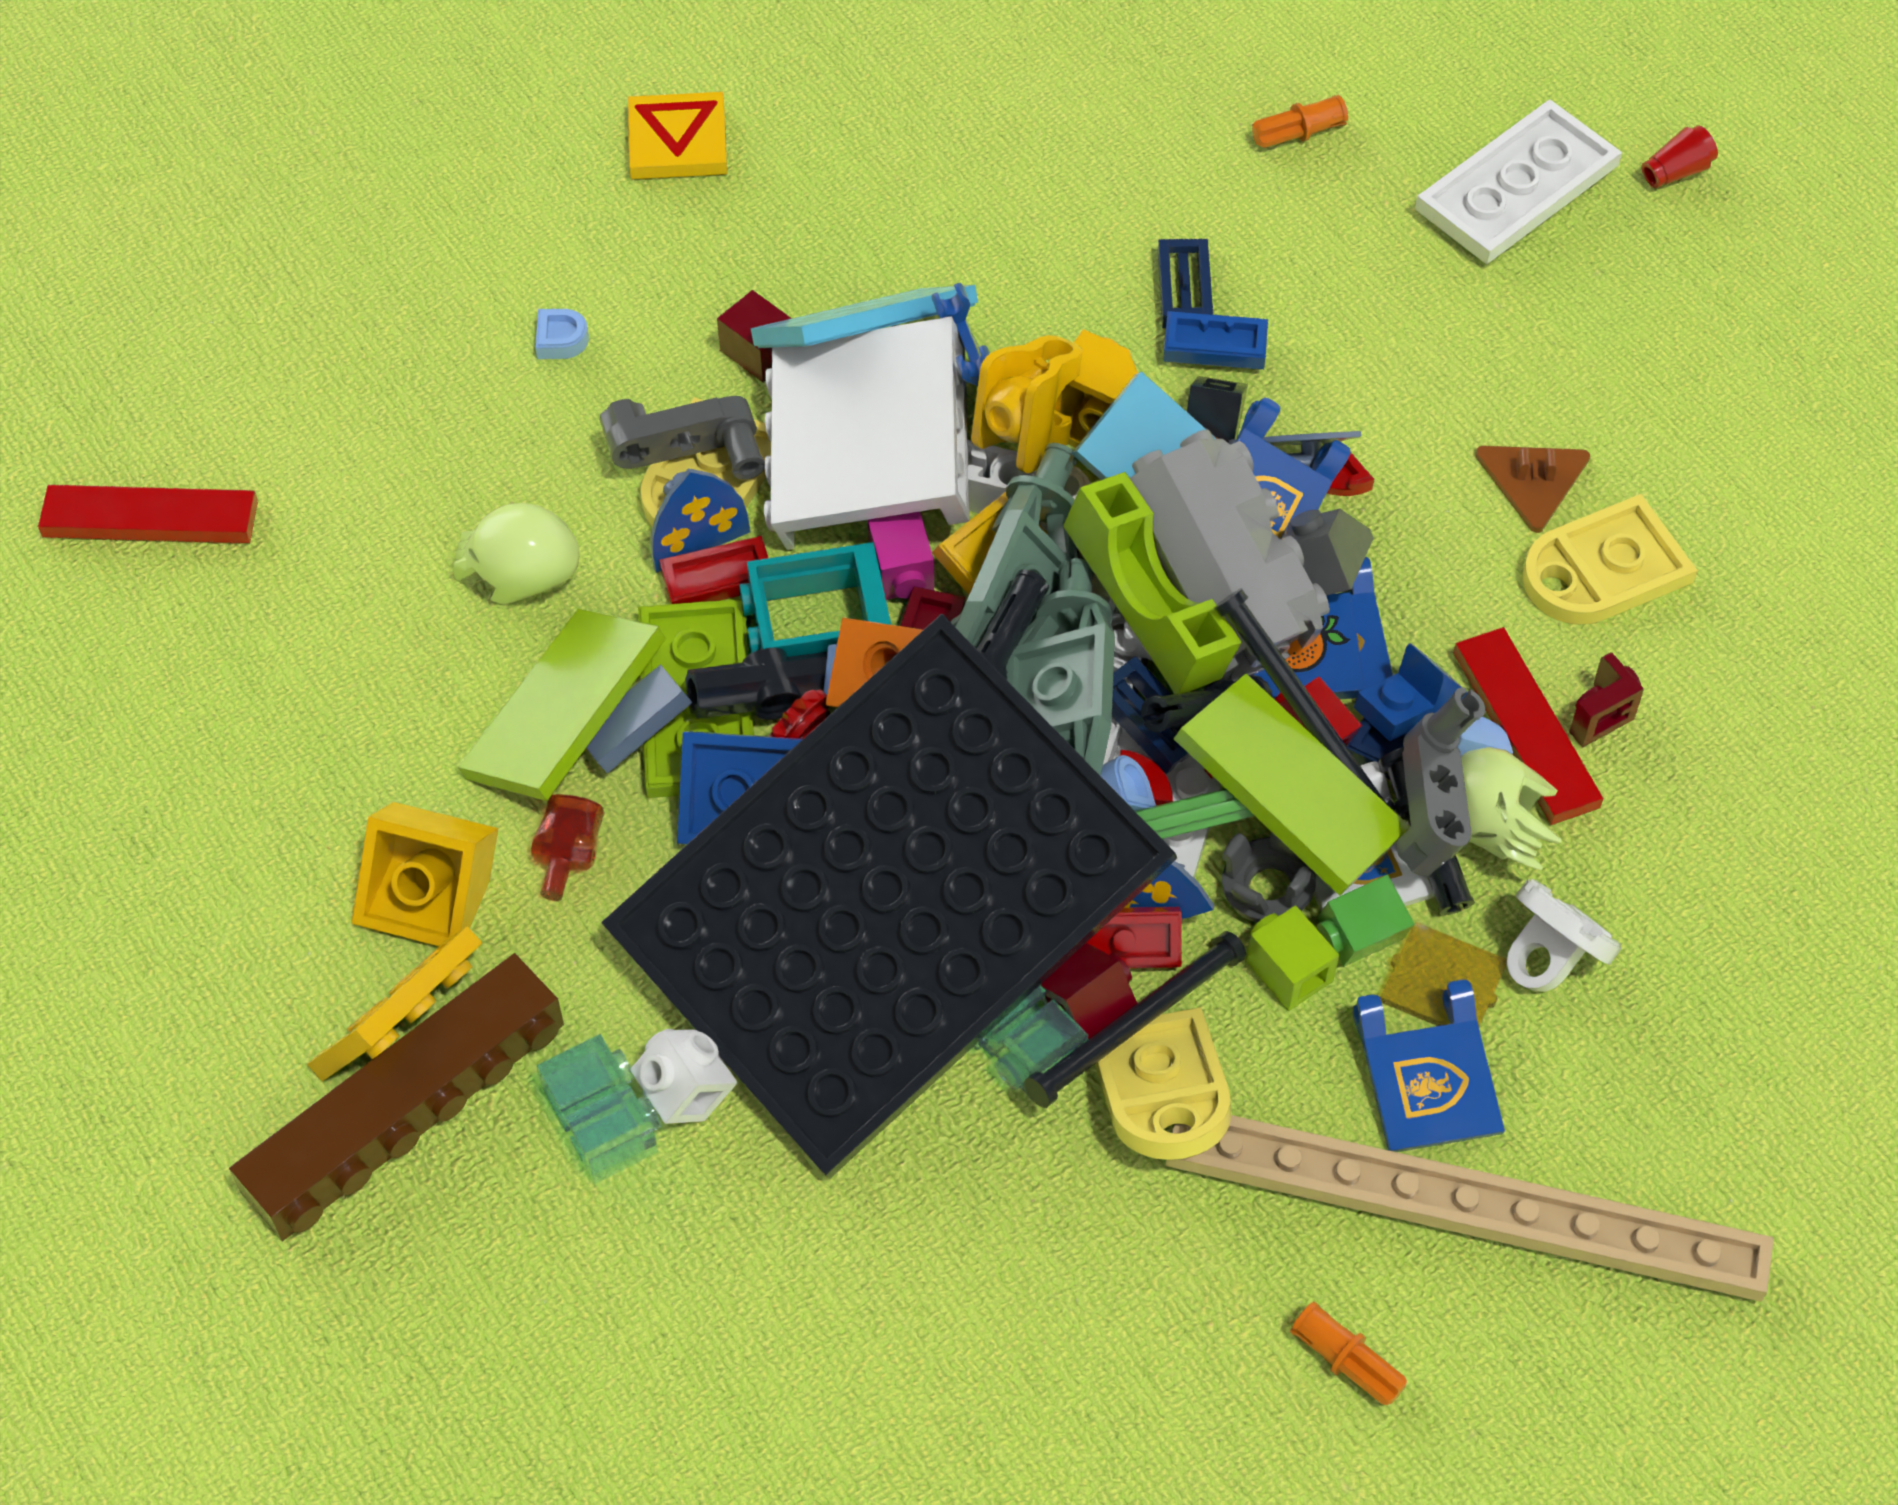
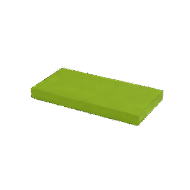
M741 599L638 607L639 622L659 626L666 638L641 672V680L661 664L687 695L685 678L688 670L742 663L743 659L749 655L747 623ZM689 707L684 709L644 743L647 798L680 796L683 732L693 731L754 736L752 712L697 719L695 715H691Z
M577 609L458 766L465 779L547 801L666 640L659 626Z
M1247 673L1186 723L1174 737V740L1339 896L1381 858L1410 828L1399 815Z

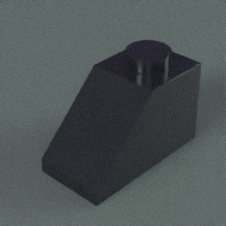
M1198 376L1190 388L1187 413L1206 430H1209L1212 435L1229 443V440H1235L1238 437L1248 384Z

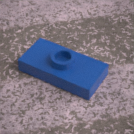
M1168 311L1163 361L1264 370L1268 319Z

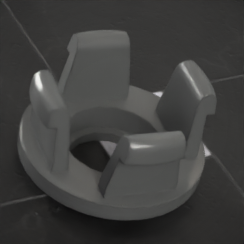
M1271 832L1270 837L1259 838L1248 842L1245 836L1238 833L1226 846L1223 853V860L1226 861L1222 876L1223 890L1229 905L1239 915L1250 921L1259 922L1272 913L1280 916L1295 905L1302 911L1309 904L1316 888V873L1274 833ZM1265 869H1276L1286 874L1291 883L1283 897L1265 901L1262 894L1250 889L1249 885L1252 878L1258 872Z

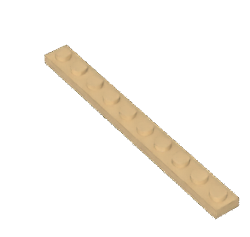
M1231 1115V1122L1226 1134L1212 1148L1192 1157L1166 1160L1165 1166L1760 1302L1763 1301L1768 1291L1774 1237L1238 1116ZM1174 1124L1172 1133H1184L1190 1130L1191 1127L1185 1124Z

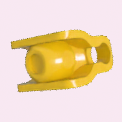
M1046 335L1025 345L1008 346L998 349L986 356L981 364L971 434L973 445L980 449H986L1001 442L1019 443L1016 467L1026 474L1038 469L1044 456V450L1049 443H1059L1066 446L1069 443L1072 418L1057 411L1055 405L1064 388L1079 376L1083 349L1062 337Z

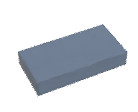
M660 664L625 694L586 748L598 764L608 773L686 709L692 701Z

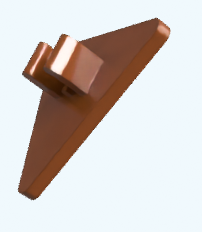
M1479 446L1476 451V458L1530 530L1540 533L1588 464L1590 453L1584 449Z

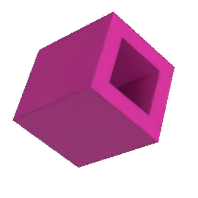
M920 511L868 519L869 543L874 542L886 600L899 597L910 598L914 586L934 590V559Z

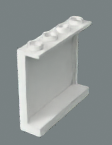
M952 316L876 329L810 346L772 348V368L766 370V386L772 399V411L767 412L765 415L766 432L771 442V455L765 457V473L767 481L771 486V500H766L764 503V515L769 531L777 533L786 550L794 549V531L938 508L941 509L949 525L969 521L966 381L962 378L956 363V357L961 354L965 361V347Z

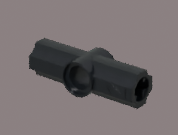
M765 648L749 654L743 659L742 663L690 669L687 671L685 678L687 697L692 701L688 706L690 713L695 715L697 719L754 711L759 719H780L783 713L787 712L793 705L794 701L800 699L805 692L813 689L823 691L828 652L788 657L783 649Z

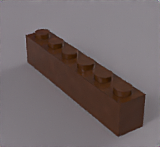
M513 953L229 1167L240 1193L282 1242L294 1232L300 1233L309 1229L320 1219L324 1209L341 1196L351 1195L360 1190L369 1181L372 1172L389 1159L399 1158L408 1153L417 1144L424 1132L437 1122L448 1121L456 1116L465 1106L467 1099L484 1086H491L503 1080L511 1071L513 1064L532 1049L539 1050L547 1046L556 1037L559 1029L564 1026L558 998L519 956Z

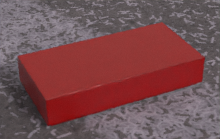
M757 536L660 559L659 562L670 603L681 604L721 601L740 596L739 584L749 583L747 562L767 559L769 557L762 536Z

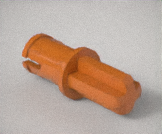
M1334 95L1331 98L1304 106L1300 103L1292 104L1290 111L1256 120L1252 124L1254 141L1256 145L1266 148L1299 138L1301 141L1309 140L1311 134L1346 125V121H1348L1347 106L1340 95Z
M1316 1302L1310 1303L1294 1322L1290 1333L1297 1336L1332 1365L1330 1370L1332 1373L1338 1375L1343 1372L1382 1405L1393 1403L1404 1390L1407 1383L1405 1376L1364 1344L1366 1337L1362 1333L1355 1336L1351 1331L1333 1319Z

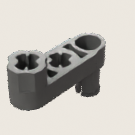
M741 396L716 397L646 414L643 404L633 402L630 399H621L612 402L600 414L599 420L612 461L620 468H639L725 446L732 465V472L736 478L743 480L751 479L761 474L765 469L764 459L760 454L754 437L757 427L747 400Z
M1464 687L1458 688L1436 713L1426 714L1404 737V751L1402 755L1411 828L1397 840L1396 850L1398 856L1408 865L1410 870L1420 876L1428 877L1447 860L1452 859L1471 839L1461 752L1457 746L1459 745L1460 736L1485 714V705L1480 696L1471 689L1462 698L1466 694V688Z

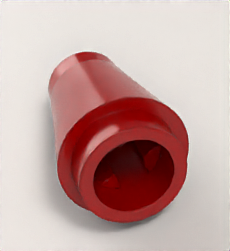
M1700 125L1694 128L1684 127L1652 155L1649 160L1642 163L1643 176L1651 187L1657 189L1662 185L1708 170L1711 162L1718 157V149L1713 137L1704 127Z

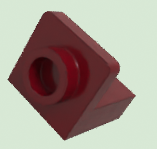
M1612 652L1601 657L1594 680V687L1586 691L1575 705L1576 710L1569 733L1582 748L1633 721L1637 714L1644 688L1641 686L1635 671L1629 666H1624Z

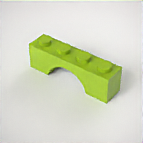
M1126 472L1080 487L1063 527L1174 693H1186L1222 679L1242 642L1224 616L1220 617L1214 609L1216 604L1213 599L1200 603L1191 601L1184 597L1170 582L1161 566L1153 537L1154 513Z

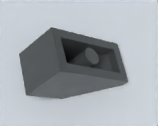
M1341 509L1321 513L1319 510H1308L1300 513L1290 521L1282 537L1285 538L1291 535L1296 539L1304 556L1303 568L1311 583H1317L1326 595L1351 590L1374 539L1368 527Z

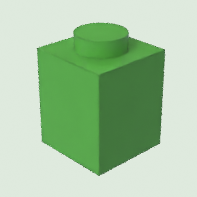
M1388 874L1328 901L1317 916L1320 922L1317 925V930L1339 954V960L1343 967L1403 940L1415 925Z

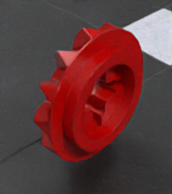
M820 689L805 692L800 699L794 701L787 712L783 713L779 722L772 727L773 731L768 737L804 739L830 715L829 706L826 705L827 694Z

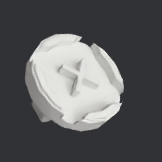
M1527 879L1517 892L1516 897L1535 914L1513 942L1507 956V967L1516 983L1539 992L1554 989L1564 981L1585 952L1610 965L1621 951V943L1612 939V935L1574 905L1566 904L1560 899L1552 897L1551 889L1534 879ZM1546 947L1551 957L1550 965L1542 975L1531 977L1526 969V959L1534 949Z

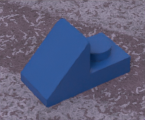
M1409 643L1406 646L1398 673L1359 691L1354 708L1384 737L1392 741L1408 733L1426 714L1436 713L1452 697V694L1462 686L1436 662L1412 643Z

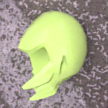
M527 503L503 505L484 516L474 531H464L461 533L453 573L455 579L461 582L477 572L483 579L494 586L491 591L490 600L505 605L535 596L560 586L576 572L579 565V546L576 537L566 523L553 512L539 505Z
M1486 747L1467 751L1461 755L1471 826L1470 842L1484 848L1500 859L1510 858L1524 865L1542 870L1543 866L1532 857H1535L1537 854L1533 847L1541 849L1542 843L1538 839L1560 844L1561 838L1529 811L1541 796H1555L1558 790L1506 750Z

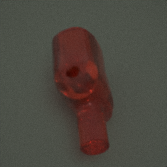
M564 794L551 795L548 799L543 820L536 831L531 847V856L535 862L548 866L540 893L542 897L551 901L562 900L569 872L584 871L593 867L597 854L598 833L605 814L603 807L599 803L587 798Z

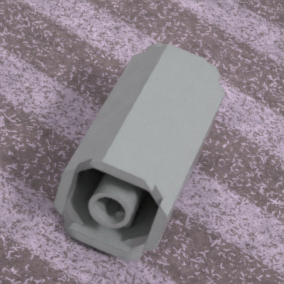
M1201 430L1184 439L1180 443L1181 448L1165 455L1162 454L1161 450H1156L1136 460L1132 464L1136 474L1130 477V479L1154 513L1153 537L1156 552L1161 566L1173 586L1191 601L1200 603L1213 599L1216 605L1233 592L1242 588L1248 596V599L1245 601L1246 605L1284 659L1290 657L1287 650L1290 648L1289 644L1295 640L1299 642L1302 649L1314 642L1323 629L1321 616L1328 614L1330 611L1328 599L1323 589L1317 583H1311L1303 568L1304 556L1296 539L1291 535L1279 539L1272 533L1270 521L1279 516L1277 503L1267 488L1261 489L1252 472L1254 468L1253 460L1246 445L1241 441L1230 445L1224 439H1214L1209 430ZM1225 615L1224 617L1242 643L1222 679H1229L1231 677L1235 681L1246 673L1254 675L1265 670Z

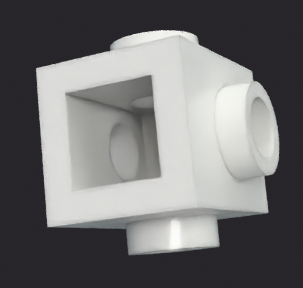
M666 1029L657 1033L646 1043V1051L630 1069L643 1089L645 1099L656 1109L665 1124L705 1121L737 1084V1081L718 1055L719 1051L715 1042L706 1034L697 1030Z

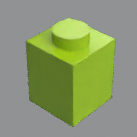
M1295 905L1280 916L1276 913L1267 915L1253 927L1250 933L1246 962L1284 1007L1290 1011L1334 981L1339 954Z

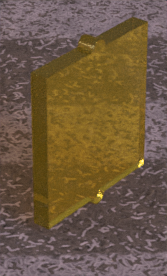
M1415 922L1401 953L1395 954L1392 957L1391 966L1393 970L1380 999L1385 1005L1433 1025H1448L1451 1023L1444 1009L1442 994L1447 989L1448 983L1457 980H1468L1473 989L1476 1017L1480 1027L1487 1009L1493 1008L1496 1005L1498 997L1495 991L1507 966V959Z

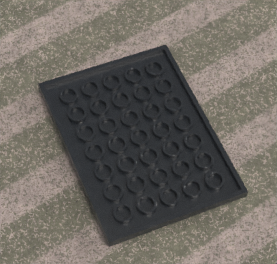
M940 614L601 923L697 1031L706 1034L715 1042L719 1051L718 1055L825 1176L831 1179L1177 859V856L1170 846L943 614Z

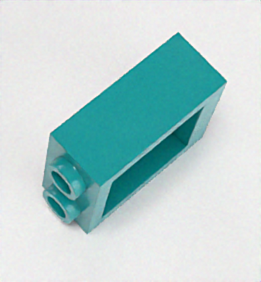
M874 542L748 561L749 583L739 584L744 616L754 615L756 627L747 628L751 653L765 648H780L787 653L788 657L828 652V645L837 644L840 630L774 641L767 605L768 600L856 587L863 621L891 625Z

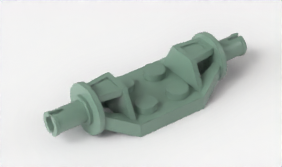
M1049 443L1046 446L1044 456L1035 476H1016L1007 484L1006 496L1008 501L992 527V530L996 533L962 613L951 621L954 627L975 648L981 643L987 628L1009 592L1010 586L1019 570H1030L1042 576L1047 581L1046 584L1049 585V590L1045 594L1047 596L1059 591L1060 564L1067 560L1069 563V574H1071V559L1078 558L1076 545L1063 527L1074 502L1072 495L1064 490L1078 459L1071 454L1073 450L1063 444ZM1039 520L1047 523L1048 535L1039 527ZM1036 611L1029 625L1036 619Z
M1073 558L1071 559V574H1069V563L1067 560L1060 564L1059 591L1042 599L1037 607L1036 619L1027 627L1019 644L1014 649L1006 666L1008 672L1007 681L1101 776L1112 722L1115 634L1111 627L1113 612L1106 600L1092 593L1094 572L1087 561Z

